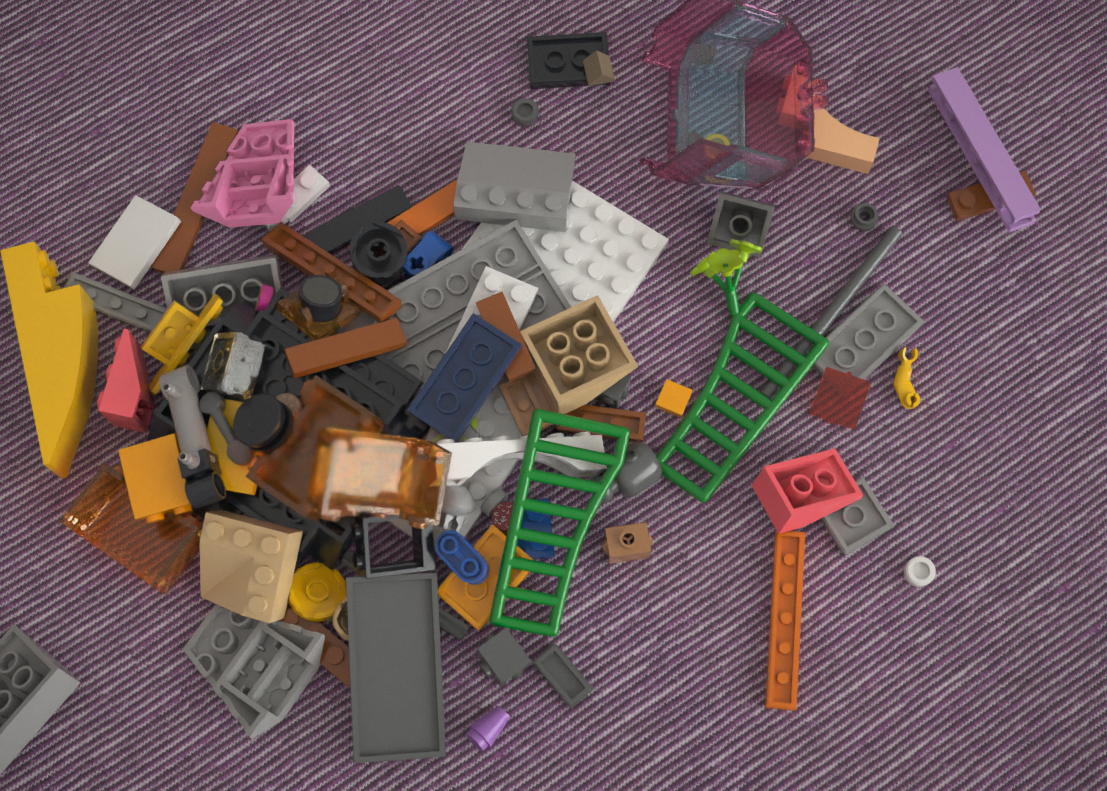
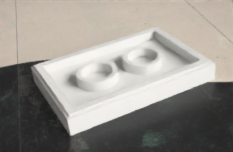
M135 195L88 263L97 270L135 290L182 221L169 212Z

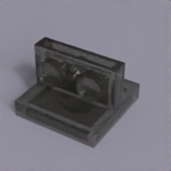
M240 332L215 333L200 390L217 392L241 400L251 397L266 344L248 339V335Z

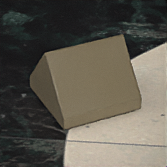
M596 50L583 60L588 86L615 81L609 55Z

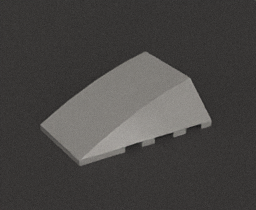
M215 604L184 646L183 651L202 676L208 680L212 689L224 701L234 718L240 722L247 735L253 739L285 718L319 670L325 635L279 620L267 623L252 619Z

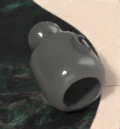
M637 441L627 446L624 464L601 503L609 502L617 492L625 497L636 496L660 479L662 476L661 465L648 445ZM597 476L592 481L600 482L603 476Z

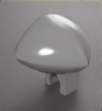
M463 484L459 486L433 487L428 495L430 506L441 511L437 526L444 529L448 528V523L452 520L450 529L460 532L465 516L476 509L474 497Z

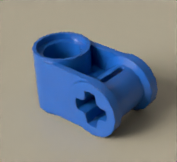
M429 231L411 253L407 255L405 266L406 279L408 280L451 256L454 247L435 232Z

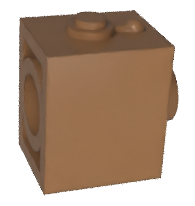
M646 522L605 528V540L602 543L603 552L607 553L609 564L650 557L653 540L652 536L648 534Z

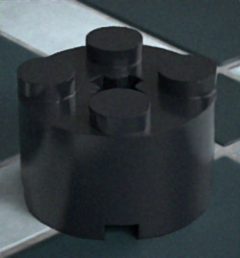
M373 222V224L358 229L350 242V257L353 269L377 285L393 283L404 272L408 257L407 244L401 232L395 226L386 222ZM380 249L384 251V256L374 257V252L378 253Z

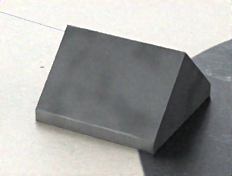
M721 191L707 244L729 250H737L729 246L730 239L749 242L761 247L763 250L775 205ZM762 252L760 254L751 253L749 255L761 257Z

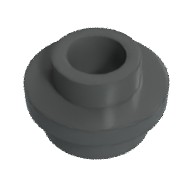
M863 203L854 207L850 218L852 224L857 229L867 231L876 226L879 214L873 205ZM860 215H866L869 220H861Z

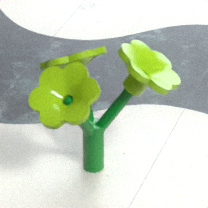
M730 239L729 246L737 250L729 251L726 248H721L717 252H712L708 257L701 260L690 274L694 277L699 273H704L709 279H713L725 292L729 314L734 316L740 309L736 288L743 264L747 263L749 254H760L762 248L749 242ZM735 270L733 280H731V275L733 274V271ZM717 273H721L725 277L726 284L719 278Z

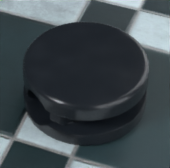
M267 393L255 394L246 399L238 408L233 421V429L237 439L259 453H269L281 447L289 438L293 428V415L289 407L273 395Z

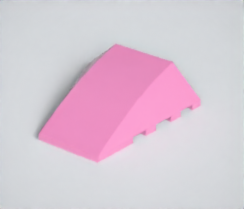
M293 119L243 124L227 150L229 154L227 159L219 162L215 168L217 174L213 181L206 182L202 189L204 195L200 201L195 200L190 208L193 212L229 228L280 223L293 203L294 121Z

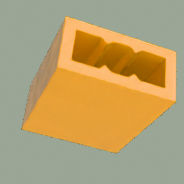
M170 434L118 450L135 519L146 520L147 524L165 520L164 515L174 512L175 516L193 511L185 493V482L187 480L182 478L177 458H179L181 452L176 434Z

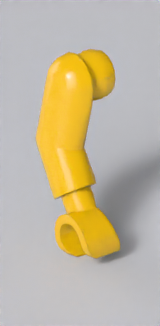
M904 347L898 353L901 366H898L893 386L902 406L907 409H913L920 404L921 400L910 382L911 364L917 359L918 350L916 347L912 349V357L909 360L905 356L906 347Z

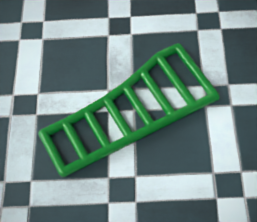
M755 292L750 293L740 305L739 312L731 318L714 368L700 395L673 435L656 455L662 468V475L702 503L707 502L828 347V339ZM754 306H757L815 345L806 356H803L745 317ZM739 328L798 365L789 378L785 377L737 345L735 340ZM730 354L781 387L772 400L725 369ZM720 380L764 409L755 422L713 394ZM707 404L747 431L738 444L698 418ZM691 428H694L730 453L720 466L683 441ZM675 450L712 475L703 488H700L666 464V461Z
M535 409L533 411L489 617L491 625L550 637L558 635L565 600L581 545L598 507L624 464L630 430L627 427L542 409ZM545 422L617 437L614 455L539 440L542 423ZM536 451L609 466L600 482L533 469ZM530 480L593 493L585 509L527 498ZM524 510L579 521L572 537L521 527ZM518 539L568 549L563 566L514 557ZM512 568L559 577L555 595L508 586ZM510 598L552 606L549 623L502 615L505 599Z

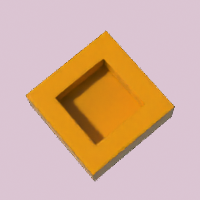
M666 379L655 408L682 418L693 390Z

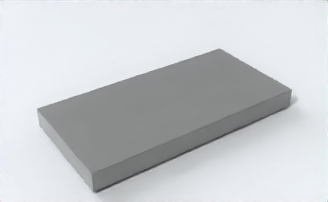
M884 283L826 337L829 345L812 367L846 398L923 326L925 321Z

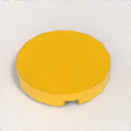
M322 563L306 564L297 569L293 575L288 603L295 614L305 620L314 622L329 620L333 617L337 605L346 597V582L336 569L332 571Z

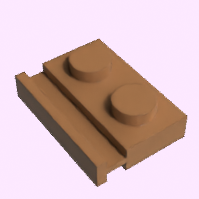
M537 371L499 385V390L521 436L528 435L532 413L535 409L558 413ZM543 422L541 431L553 424Z

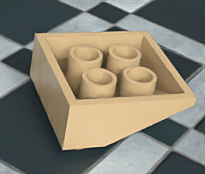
M598 295L520 331L536 371L557 412L561 414H566L587 404L637 368L636 361Z
M224 510L206 512L200 537L201 597L237 614L263 622L272 623L284 619L303 531Z

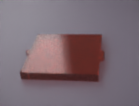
M826 367L809 414L828 420L831 425L837 423L855 430L872 382L852 376L851 372L843 373Z

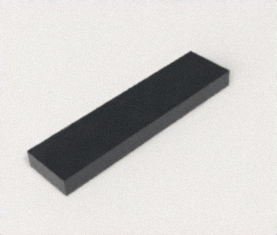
M397 185L303 235V237L328 253L333 254L349 245L353 235L361 227L373 224V222L387 223L410 209L412 205L400 185Z

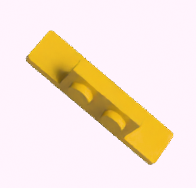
M216 293L199 316L174 300L142 344V350L164 363L149 384L150 391L155 395L161 389L159 377L173 371L177 366L181 367L186 362L190 354L187 351L193 343L198 344L206 333L204 328L210 319L214 321L220 315L223 306H221L223 300Z

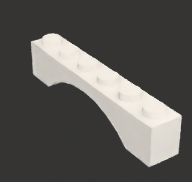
M590 432L576 433L572 437H564L563 433L548 435L547 438H539V440L605 453L602 435H591ZM528 435L522 436L517 440H510L509 436H500L492 439V441H482V438H470L462 443H454L453 439H444L436 442V445L427 452L432 487L459 486L482 467L498 461L510 459L523 460ZM536 451L535 462L548 465L566 476L576 478L596 477L607 469L606 465Z

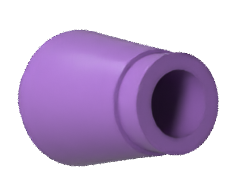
M497 706L494 710H491L471 724L469 731L465 735L478 750L483 752L486 748H491L510 717L500 706Z

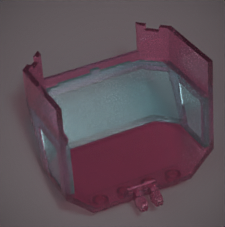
M686 0L655 26L652 33L655 41L651 51H645L641 62L668 70L667 161L663 163L645 157L639 160L643 165L650 168L649 171L654 176L686 185L759 190L792 170L814 151V110L825 108L829 103V97L813 95L825 92L828 89V81L819 78L813 80V50L790 17L740 0Z

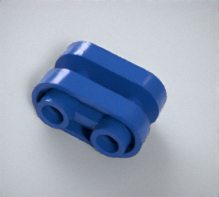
M448 530L437 537L435 542L437 554L462 581L471 585H479L488 578L490 572L488 562L464 536L456 531Z

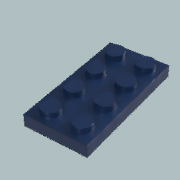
M473 313L407 411L448 439H453L454 443H458L522 349V344Z

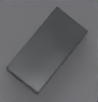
M556 643L532 662L570 709L575 707L594 690Z

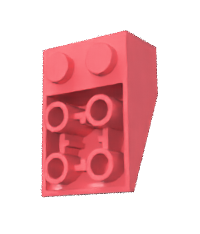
M124 328L121 337H118L115 342L114 352L116 355L113 364H110L106 371L107 383L105 390L101 391L98 397V411L113 426L147 433L155 404L149 388L150 380L144 352L131 332Z

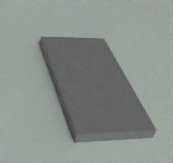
M437 573L391 575L367 579L364 577H346L353 763L446 757Z

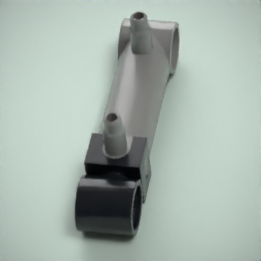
M186 365L161 375L159 383L163 395L169 402L181 452L179 458H177L182 478L187 480L185 482V493L191 506L194 509H199L225 499L226 488L220 476L222 472L218 456L212 452L203 413L199 408L198 393L200 391V383L194 369L190 365Z

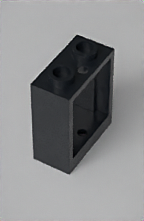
M419 507L354 515V523L351 524V537L355 541L356 553H353L352 562L354 570L357 571L358 575L367 579L435 570L432 510ZM411 519L413 560L370 565L368 523Z

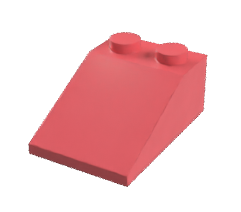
M836 449L764 466L752 484V488L778 534L802 528L860 500L864 496Z

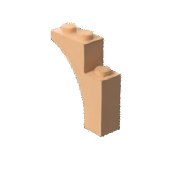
M796 66L794 75L788 74L784 91H788L787 99L781 98L777 114L782 115L780 125L806 132L802 145L807 147L805 158L868 174L873 165L880 138L857 132L832 117L814 95L809 83L807 68Z

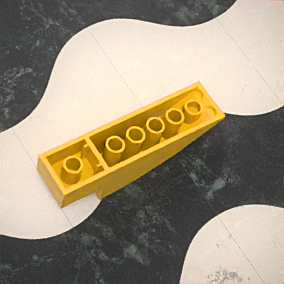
M30 242L0 251L43 465L62 479L68 476L91 411L98 364L97 314L94 310V301L80 284L63 289L56 285L55 277L59 276L55 261H50L46 250H41L35 242Z

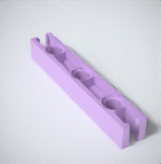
M956 67L933 75L932 81L935 84L929 87L928 92L1008 232L1010 233L1034 224L1036 221L1034 215L1039 214L1041 209L959 68Z

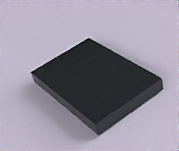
M607 32L527 37L530 89L588 86L583 60L596 50L609 55ZM610 82L599 85H610Z

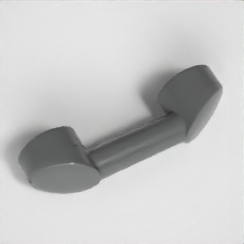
M217 392L206 393L200 400L199 408L203 413L212 417L226 440L229 459L240 466L249 465L255 458V451L241 443L235 436L234 430L223 414L226 407L224 397Z

